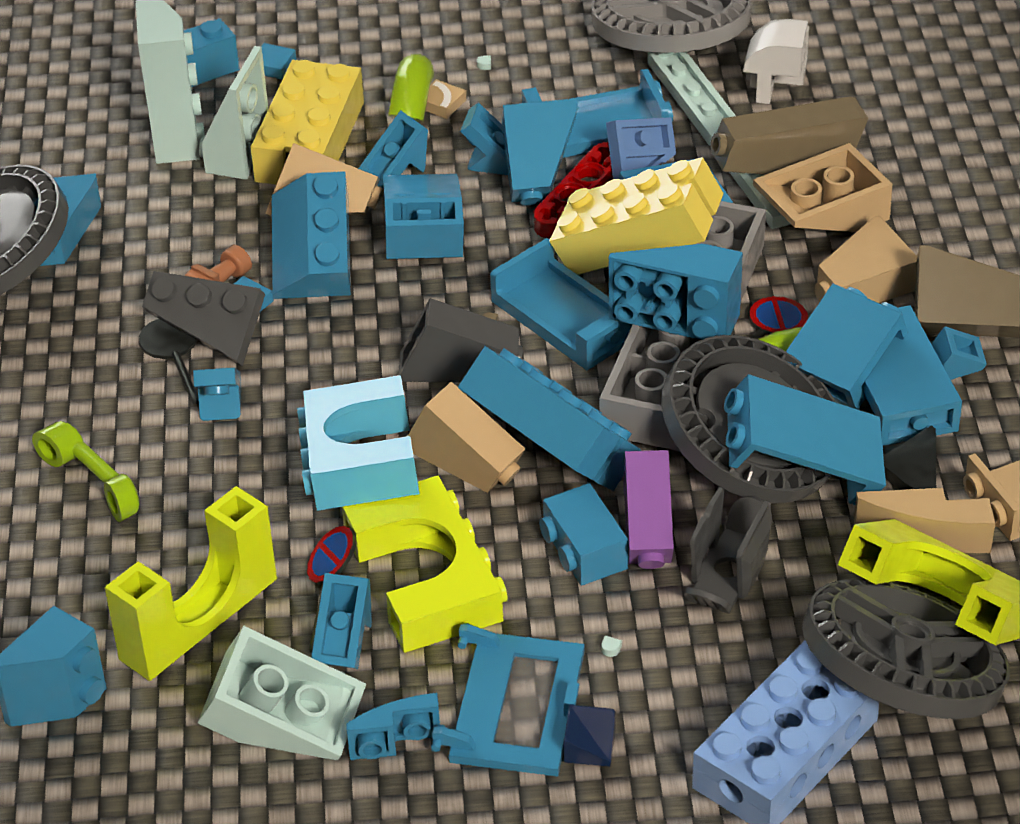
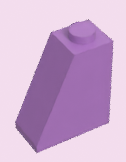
M669 450L625 451L623 490L626 534L628 538V563L638 564L640 568L644 569L660 568L664 566V563H672L674 550Z

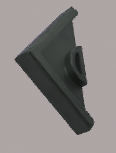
M931 425L883 455L885 479L899 490L936 488V428Z

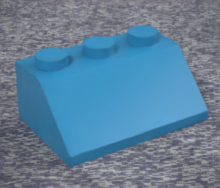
M345 171L306 173L272 195L273 299L351 295L349 200Z

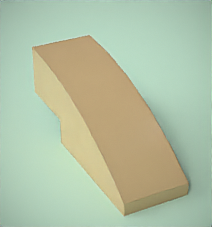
M943 488L857 492L854 524L896 519L963 553H991L995 520L989 498L946 500Z

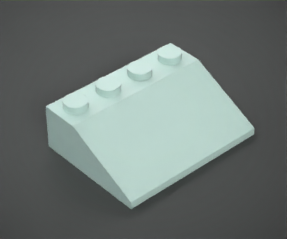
M136 0L138 48L156 164L200 160L199 144L201 138L205 135L204 123H196L195 115H202L200 94L192 93L191 88L193 85H198L196 64L188 63L187 55H194L191 32L184 33L182 17L164 0Z

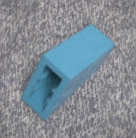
M577 98L503 105L502 127L511 203L520 202L522 205L527 206L541 203L551 192L576 120Z
M96 173L54 178L67 198L69 207L68 221L55 249L40 266L65 264L100 210L101 199ZM38 199L35 202L36 208H38Z

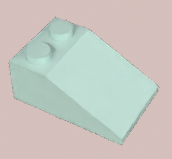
M260 46L253 47L230 86L217 114L214 116L206 136L204 135L201 138L199 155L204 159L205 173L247 180L253 170L251 145L268 111L262 47Z
M243 626L224 655L198 724L238 743L338 761L348 738L346 723L355 718L366 683Z

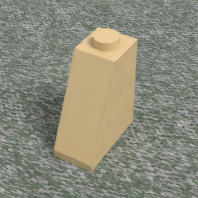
M293 143L273 194L306 173L345 171L350 216L366 215L369 207L375 209L383 188L377 186L379 183L378 176ZM272 197L265 212L269 217H272Z
M880 216L873 217L818 266V280L815 284L816 297L820 302L832 283L845 289L848 287L856 288L865 294L868 299L877 303L916 290L917 255Z
M450 382L424 406L408 434L411 437L414 455L486 493L498 482L504 486L507 485L521 469L517 462L525 448L453 382Z

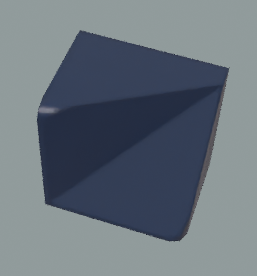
M569 705L564 737V763L611 767L616 732V712L614 709Z

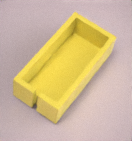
M309 60L291 61L251 145L255 182L277 185L286 162V152H290L293 143L339 161L364 104L361 67L317 63Z
M703 157L691 161L680 160L670 167L655 171L652 169L645 170L631 178L624 180L613 179L599 187L592 189L581 188L573 192L568 198V202L560 219L557 221L549 242L564 266L577 275L609 267L610 253L693 245L704 242L713 222L712 216L716 214L724 193Z

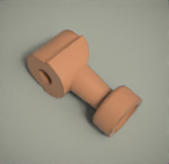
M231 245L221 254V263L211 269L195 264L191 266V270L185 276L225 282L230 276L237 278L247 273L252 268V261L242 247Z

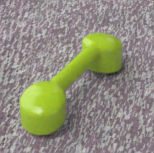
M59 421L33 434L32 442L34 448L47 464L53 467H60L77 458L104 483L106 501L117 522H122L137 513L139 510V497L133 481L126 474H118L84 443L82 436L72 425Z

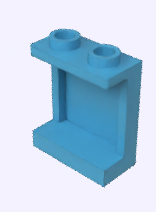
M832 283L786 352L802 363L798 369L799 371L809 376L812 375L823 382L836 402L858 410L865 400L861 386L893 338L897 337L903 340L908 331L902 312L894 305L887 302L879 304L868 299L865 294L856 288L848 287L845 289ZM789 362L794 367H796L797 364Z

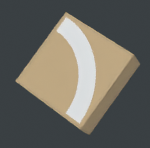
M436 79L430 84L425 111L448 119L466 101V90Z

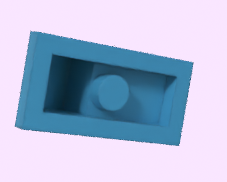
M478 102L468 109L460 130L469 143L476 146L467 169L508 175L502 124Z
M400 110L358 169L378 176L379 183L377 186L383 188V175H401L409 163L424 172L428 130Z
M236 368L193 370L194 387L198 388L200 419L210 421L239 418L241 415V372Z
M325 573L311 658L326 665L358 669L364 628H371L372 625L370 579Z

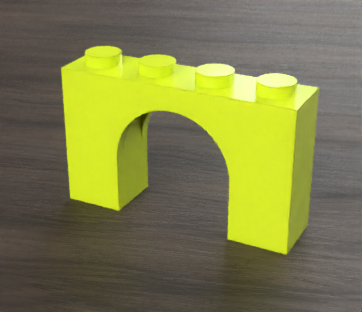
M438 475L418 481L420 493L418 495L342 507L343 524L351 528L356 535L354 554L359 563L409 548L433 550L444 555L452 562L445 571L431 579L386 593L388 621L404 653L459 636L460 625L464 623L484 628L503 622V603L508 600L502 578L500 576L494 578L491 572V563L484 547L478 548L475 543V534L468 518L462 519L459 514V504L454 491H447Z
M237 486L204 510L209 539L208 558L199 578L182 597L173 602L170 582L139 561L105 586L118 658L149 682L277 580L268 506Z
M896 519L854 524L838 562L839 566L874 584L892 581L907 582L950 598L963 606L955 625L993 645L1020 639L1019 580Z

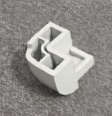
M795 19L771 20L759 28L750 40L743 72H746V80H750V88H756V103L770 104L774 83L803 85L808 55V21Z

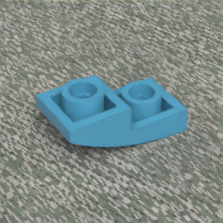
M437 693L423 694L393 701L371 709L346 723L350 760L396 756L395 741L421 740L432 737L434 727L440 724Z

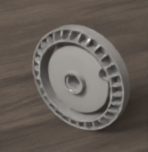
M592 0V25L600 37L620 47L657 53L691 52L719 45L742 33L751 21V0Z

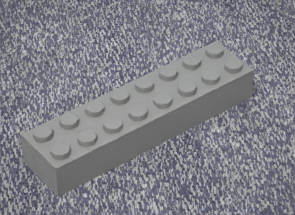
M721 201L716 214L712 216L713 222L706 240L696 244H708L743 252L742 300L764 247L766 209ZM632 325L599 398V411L608 419L613 420L630 431L632 435L628 439L629 441L680 451L671 438L664 421L661 406L662 388L667 374L682 352L692 344L701 341L700 339ZM712 370L696 375L693 379V386L699 388L703 379Z

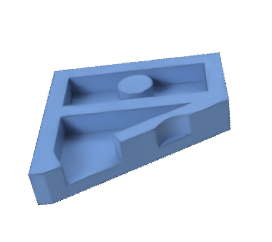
M672 117L606 122L613 179H618L619 172L656 166L666 163L676 155Z

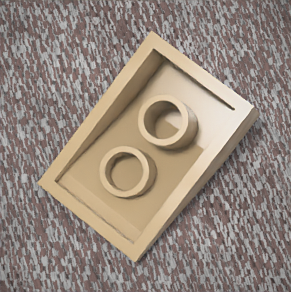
M850 143L753 179V186L794 228L857 232L873 217L880 216L884 221L890 220L893 184Z

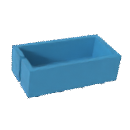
M484 346L458 386L461 391L573 470L611 491H614L624 476L625 451L641 450L628 441L632 435L630 431L613 420L608 419L595 407L582 399L580 400L570 390L553 379L548 378L542 371L505 348L498 354Z

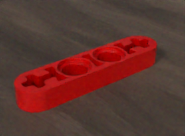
M608 142L595 145L534 210V231L537 235L543 238H551L557 221L560 219L567 204V201L562 199L569 198L573 192L581 188L592 189L613 180ZM586 177L597 178L594 181H584L581 179Z

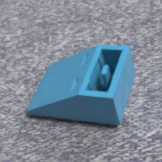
M458 174L383 175L386 259L463 257L464 220Z
M694 244L610 253L609 319L700 340L720 335H731L740 316L743 252L708 244Z

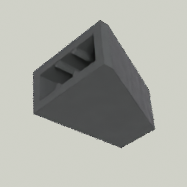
M430 298L400 352L398 376L401 375V379L404 382H461L484 346L498 354L505 348L521 359L523 347L519 345L520 328Z

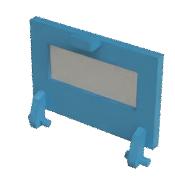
M469 623L460 625L457 646L460 649H465L467 643L476 644V649L456 729L453 730L441 724L435 726L432 733L433 742L431 750L439 752L441 745L451 746L449 763L559 776L564 752V737L569 705H576L579 693L578 681L585 644L496 634Z

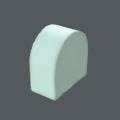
M491 56L478 57L477 67L481 70H491Z
M605 636L602 641V653L607 657L616 656L622 647V640Z

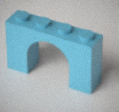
M401 375L303 391L304 407L297 408L302 448L300 449L303 465L302 476L306 496L314 495L317 511L420 494L410 436L370 443L348 444L363 438L410 431Z

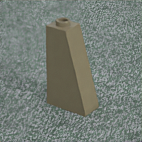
M843 97L722 118L717 133L711 139V152L724 172L766 175L848 143L857 148L868 121V116L855 97Z
M920 245L916 259L915 315L926 334H939L944 326L974 336L1020 338V275L928 245Z

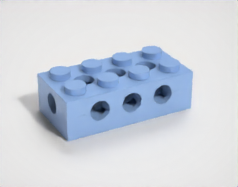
M804 640L693 752L692 788L749 824H780L877 721L879 701L864 695L837 678L820 663Z

